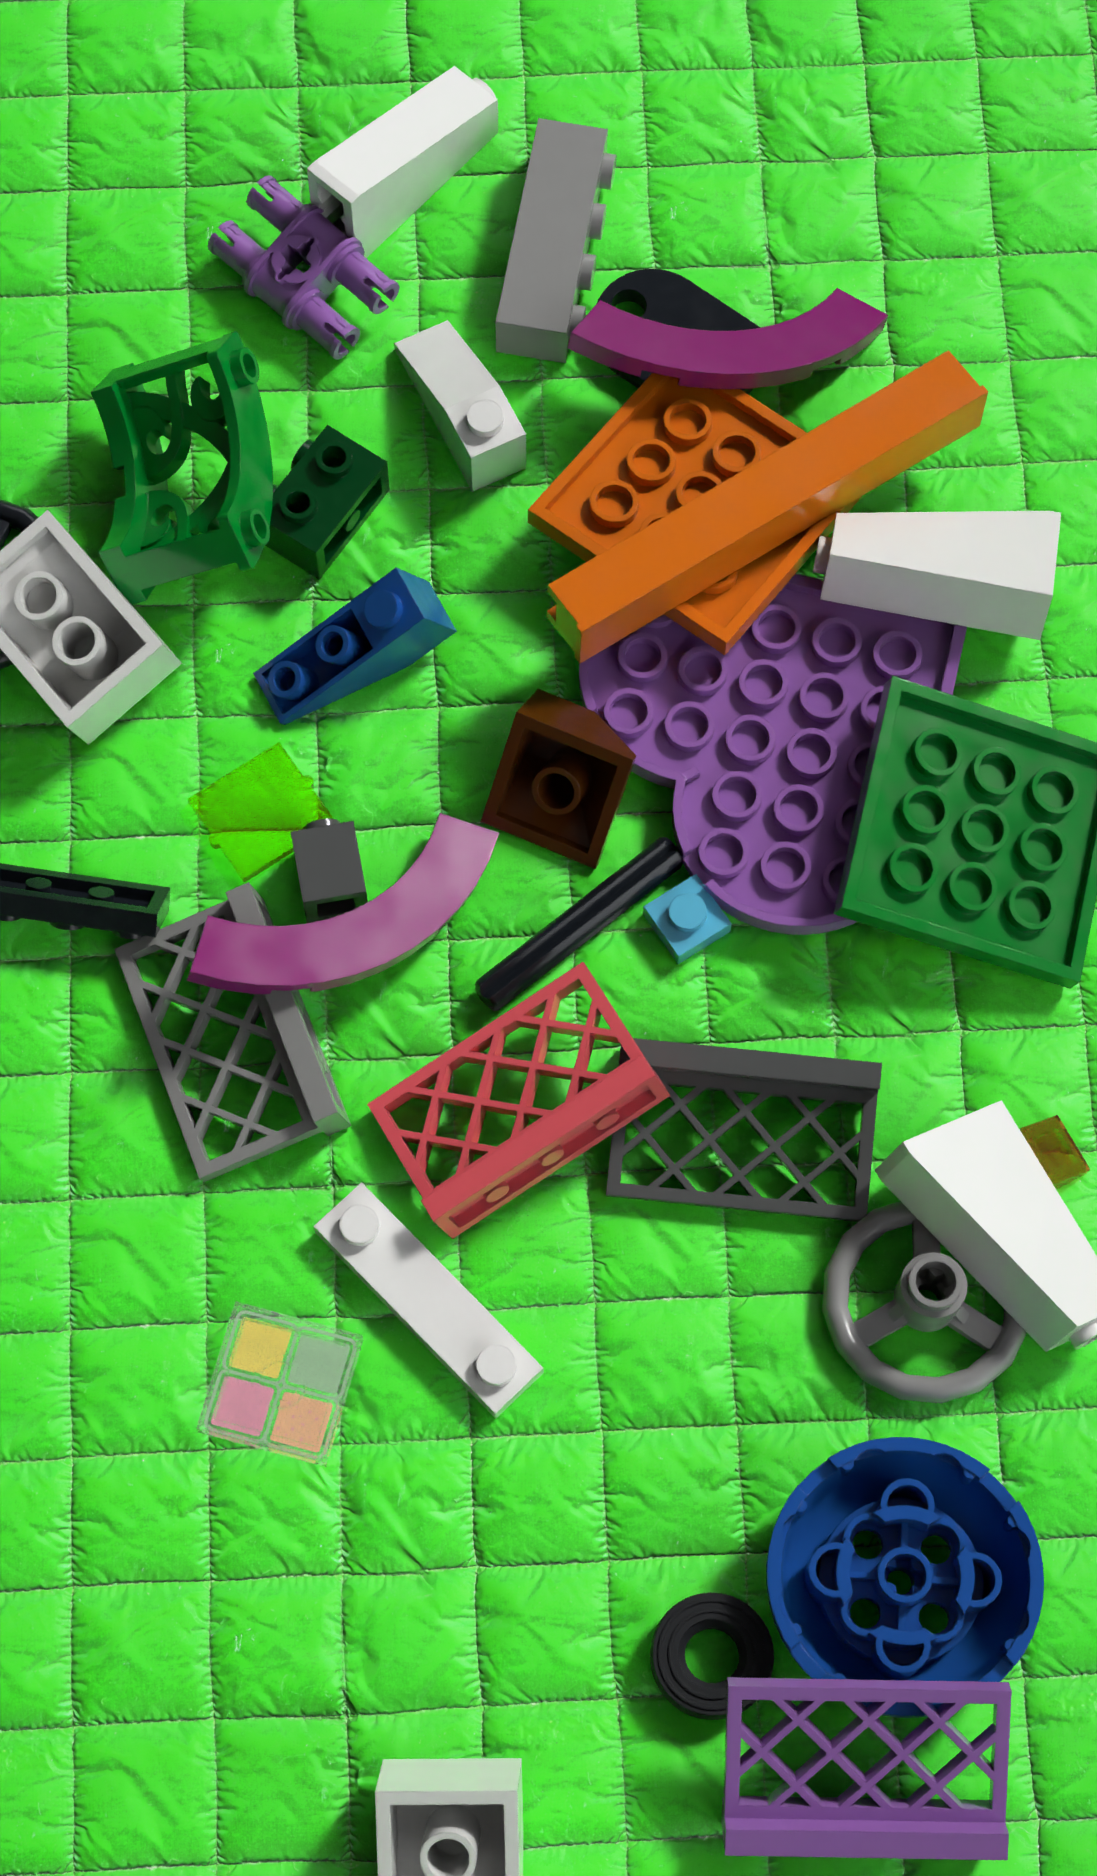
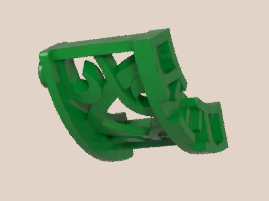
M237 331L137 365L130 363L112 369L91 391L107 435L113 469H124L125 496L115 499L110 532L99 554L114 585L131 605L146 601L156 585L232 563H237L241 571L252 569L257 564L265 544L269 542L273 503V467L267 422L257 386L259 367L252 351L243 346ZM209 363L218 387L219 396L211 399L210 383L198 376L191 386V406L189 405L185 370ZM163 377L166 378L168 397L145 392L144 383ZM191 431L209 441L228 462L212 492L195 511L187 501L169 492L167 479L180 469L187 458L191 445ZM161 436H165L170 440L169 446L164 453L160 442ZM175 511L177 522L169 518V512Z

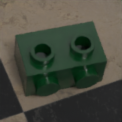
M327 425L315 441L309 439L298 449L291 464V471L279 486L273 484V503L269 528L270 539L265 546L320 580L390 490L387 461Z

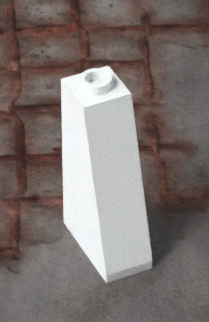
M453 66L315 160L307 168L311 204L323 209L324 212L321 214L349 238H357L362 243L365 251L364 257L367 258L498 133V99L494 92L481 79H471L457 67Z
M1054 511L837 513L832 538L819 537L813 573L824 574L820 600L1040 640L1053 597L1061 513Z
M1002 1100L903 1141L875 1169L885 1186L1045 1352L1068 1341H1071L1075 1350L1097 1340V1255Z

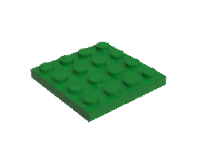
M892 676L884 684L834 915L1071 989L1081 981L1097 898V742Z

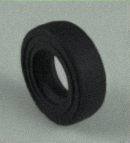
M722 1593L696 1594L675 1604L659 1622L650 1649L652 1674L664 1697L683 1713L706 1720L725 1719L727 1679L718 1683H707L696 1678L686 1664L685 1649L687 1643L700 1631L706 1629L720 1630L733 1639L739 1653L737 1669L730 1677L771 1678L774 1665L773 1642L762 1618L745 1602ZM742 1700V1712L752 1706L757 1700Z

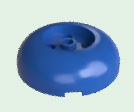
M889 1437L862 1442L839 1451L829 1457L827 1461L813 1470L797 1485L782 1508L772 1532L767 1555L766 1586L771 1613L780 1637L791 1656L811 1679L1001 1682L1025 1653L1039 1621L1044 1591L1043 1562L1035 1530L1021 1503L1019 1501L1016 1502L1006 1488L989 1473L990 1469L963 1451L946 1444L912 1437ZM861 1531L875 1533L882 1544L879 1556L873 1559H865L857 1555L853 1547L855 1535ZM929 1536L941 1537L949 1545V1558L941 1564L930 1563L921 1552L922 1541ZM902 1571L909 1576L912 1586L908 1593L897 1594L895 1584L887 1581L888 1575L891 1572ZM862 1599L872 1601L879 1610L880 1616L877 1624L871 1628L857 1626L850 1614L851 1606L854 1602ZM928 1604H935L943 1608L948 1618L947 1627L940 1633H931L926 1628H923L919 1621V1613L922 1607ZM862 1702V1703H863L866 1707H868V1706L871 1705L873 1702ZM896 1702L882 1714V1716L896 1718L927 1717L915 1703ZM943 1703L932 1704L938 1709Z

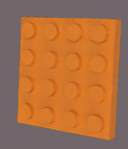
M652 373L528 509V523L587 562L807 432L741 389H709L680 386L676 377ZM860 498L681 603L664 615L723 655H726L815 552L819 537H828L833 531L836 514L848 513Z

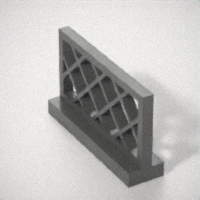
M633 1038L671 1095L668 1098L674 1105L646 1128L637 1118L631 1121L630 1124L639 1134L625 1145L626 1125L612 1134L606 1190L607 1197L859 1222L867 1215L877 1095L880 1089L882 1063ZM622 1046L620 1048L619 1066L630 1059ZM670 1086L694 1089L680 1099ZM705 1090L722 1091L739 1111L711 1135L686 1106ZM735 1093L758 1096L745 1106ZM770 1096L787 1098L803 1117L801 1121L776 1141L751 1113ZM800 1099L824 1102L810 1112ZM834 1103L862 1105L860 1132L841 1148L816 1120L821 1113ZM680 1112L703 1141L674 1164L651 1134ZM744 1118L768 1148L739 1170L717 1144L716 1140ZM809 1124L833 1154L804 1177L780 1147ZM642 1141L648 1144L668 1169L648 1186L620 1183L623 1157ZM859 1143L856 1168L845 1153ZM707 1147L713 1151L732 1174V1177L714 1192L697 1191L680 1171ZM771 1154L778 1158L797 1181V1184L779 1199L761 1197L745 1178L749 1172ZM838 1160L855 1180L853 1206L827 1204L810 1182ZM674 1176L684 1189L660 1186ZM738 1182L749 1196L724 1193ZM803 1189L813 1202L789 1199Z

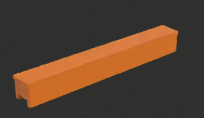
M949 350L548 584L547 591L556 601V605L547 610V618L575 652L574 657L581 664L979 427L988 390L983 385L979 386Z

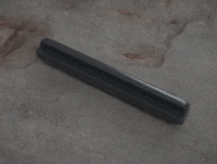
M667 837L658 838L481 976L475 983V991L481 1001L492 1011H498L679 870L683 864V856L679 849Z

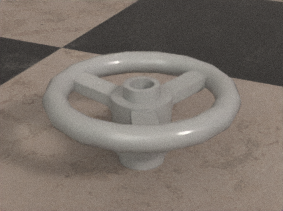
M901 1201L873 1209L845 1232L825 1268L822 1312L835 1349L863 1381L900 1400L945 1403L982 1391L1012 1365L1027 1334L1005 1309L1003 1323L1000 1326L964 1302L968 1285L963 1269L954 1259L941 1253L940 1242ZM912 1224L913 1259L902 1272L894 1291V1300L853 1323L848 1308L850 1277L863 1251L887 1231ZM929 1290L933 1292L938 1301L925 1298L919 1291ZM906 1325L923 1332H933L949 1326L987 1352L966 1369L940 1377L906 1374L880 1361L868 1347Z

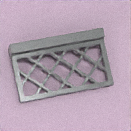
M249 882L225 892L228 900L160 929L156 937L143 936L140 939L115 948L198 1177L203 1182L320 1132L330 1136L351 1126L299 990H272L270 994H254L243 1020L215 1009L223 990L210 987L203 1004L175 993L189 961L193 962L194 950L200 940L208 915L237 923L274 926L264 899ZM185 939L182 948L174 945V943ZM158 950H163L177 956L163 988L143 981L136 963L137 959ZM148 993L159 997L154 1009ZM171 1002L199 1013L184 1045L164 1038L160 1028ZM260 1012L267 1029L255 1025ZM210 1018L239 1028L225 1061L196 1050ZM251 1033L272 1041L276 1051L265 1077L237 1067V1063ZM169 1049L177 1053H180V1056L175 1065L173 1063ZM192 1059L220 1069L206 1103L185 1095L181 1084ZM282 1069L289 1087L277 1082ZM232 1074L261 1086L247 1119L218 1108ZM272 1091L293 1098L302 1121L279 1131H274L258 1124ZM190 1107L202 1111L197 1123ZM214 1116L243 1127L232 1151L209 1160L203 1139ZM254 1132L265 1136L250 1143Z

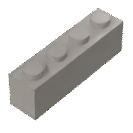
M538 118L495 321L496 352L566 363L569 350L567 346L571 332L586 316V306L578 305L580 291H591L595 275L597 256L588 254L591 239H602L607 205L598 203L601 189L611 190L614 181L617 155L607 153L608 129Z

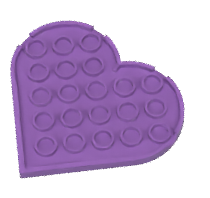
M795 574L726 655H723L663 614L579 664V690L583 707L596 712L636 755L631 772L657 785L674 789L672 804L673 833L676 846L683 856L682 862L690 877L697 874L704 886L701 883L700 885L715 899L720 908L744 923L770 932L809 935L838 930L856 923V921L834 915L884 684L892 676H896L953 695L967 627L820 600L823 579Z

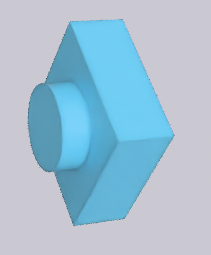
M697 874L643 906L644 917L677 964H680L731 931L732 923L715 899L704 889V884Z

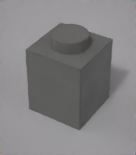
M319 819L306 824L303 830L291 832L307 923L333 918L352 911L368 902L354 821L340 823L336 819Z

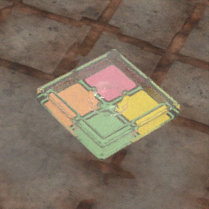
M235 1301L196 1427L198 1433L327 1467L363 1344V1335Z

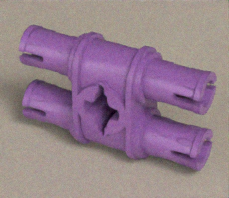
M264 176L257 183L273 200L268 201L252 187L247 196L246 203L247 206L252 210H256L278 229L281 234L267 250H264L242 231L237 223L229 220L222 223L218 228L234 246H229L216 233H213L208 241V250L242 277L245 292L252 297L258 296L282 317L281 320L285 327L296 331L304 330L326 349L331 357L336 360L341 359L349 353V350L333 334L338 333L354 347L360 337V329L350 324L328 305L325 300L338 285L342 284L362 301L373 314L377 315L385 311L389 306L372 289L377 288L393 302L399 293V284L365 258L362 243L355 237L349 238L321 214L324 212L323 209L310 203L303 205L283 188L273 176ZM302 261L311 265L305 273L296 269Z

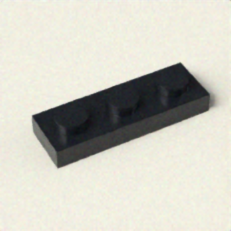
M0 863V921H15L24 918L49 922L53 927L62 930H77L86 927L112 931L114 935L125 939H140L143 936L156 937L169 911V887Z

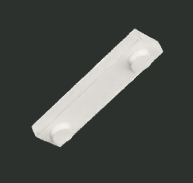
M362 1182L314 1225L315 1233L495 1419L544 1373V1368Z

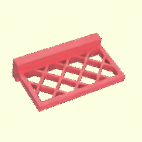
M581 962L367 1105L422 1196L421 1202L431 1219L448 1236L454 1239L671 1095L647 1061L584 962ZM581 986H584L592 999L586 1024L580 1025L556 1021L560 1001ZM544 1011L542 1018L536 1017ZM601 1015L611 1029L598 1027ZM519 1027L539 1030L531 1061L501 1056L507 1035ZM552 1032L582 1037L574 1069L544 1064ZM595 1039L620 1043L630 1058L608 1074L587 1071ZM487 1048H489L488 1054L481 1053ZM466 1062L485 1066L476 1097L447 1092L453 1071ZM498 1068L527 1073L519 1105L490 1100ZM541 1075L571 1080L566 1101L553 1110L532 1107ZM436 1083L434 1090L427 1089L428 1087ZM584 1083H590V1084H591V1085H589L588 1087H586L585 1089L582 1090ZM412 1098L431 1101L422 1133L399 1129L390 1113ZM444 1104L473 1108L465 1141L435 1136ZM486 1111L516 1116L511 1137L498 1146L478 1143ZM529 1118L536 1119L535 1122L527 1126ZM407 1142L419 1144L416 1156ZM432 1147L461 1152L456 1174L434 1188L425 1173ZM475 1154L482 1156L473 1162Z

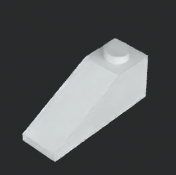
M448 320L394 343L395 351L472 492L526 469V433L500 385Z

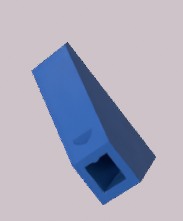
M394 568L253 674L280 724L286 725L409 667L457 632L429 581L399 568Z

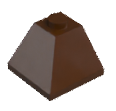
M537 689L516 712L481 822L596 869L603 854L636 755L596 712Z

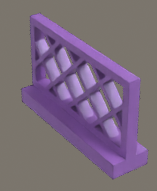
M727 1677L724 1797H722L721 1819L725 1856L1008 1860L1009 1833L1006 1826V1802L1012 1696L1009 1682ZM742 1700H772L787 1716L760 1739L742 1721ZM792 1701L802 1702L798 1706H796ZM825 1701H843L857 1717L830 1740L808 1716ZM862 1702H873V1703H872L871 1705H869L868 1707H866ZM896 1702L915 1703L928 1717L900 1741L878 1718ZM932 1703L943 1704L937 1709ZM967 1703L994 1704L993 1723L972 1742L949 1721ZM799 1726L821 1749L794 1772L771 1749ZM869 1727L891 1750L864 1773L842 1750ZM940 1728L962 1751L936 1774H933L912 1752ZM742 1738L751 1748L740 1757ZM992 1745L990 1762L982 1753ZM761 1758L785 1780L768 1796H739L740 1777ZM830 1760H833L855 1782L838 1797H819L806 1782ZM903 1760L925 1783L908 1798H889L876 1783ZM974 1762L990 1778L989 1800L959 1799L946 1785ZM794 1792H797L801 1797H790V1796H791ZM865 1793H867L871 1798H860V1797H862ZM937 1794L941 1799H931V1798H932L934 1795Z

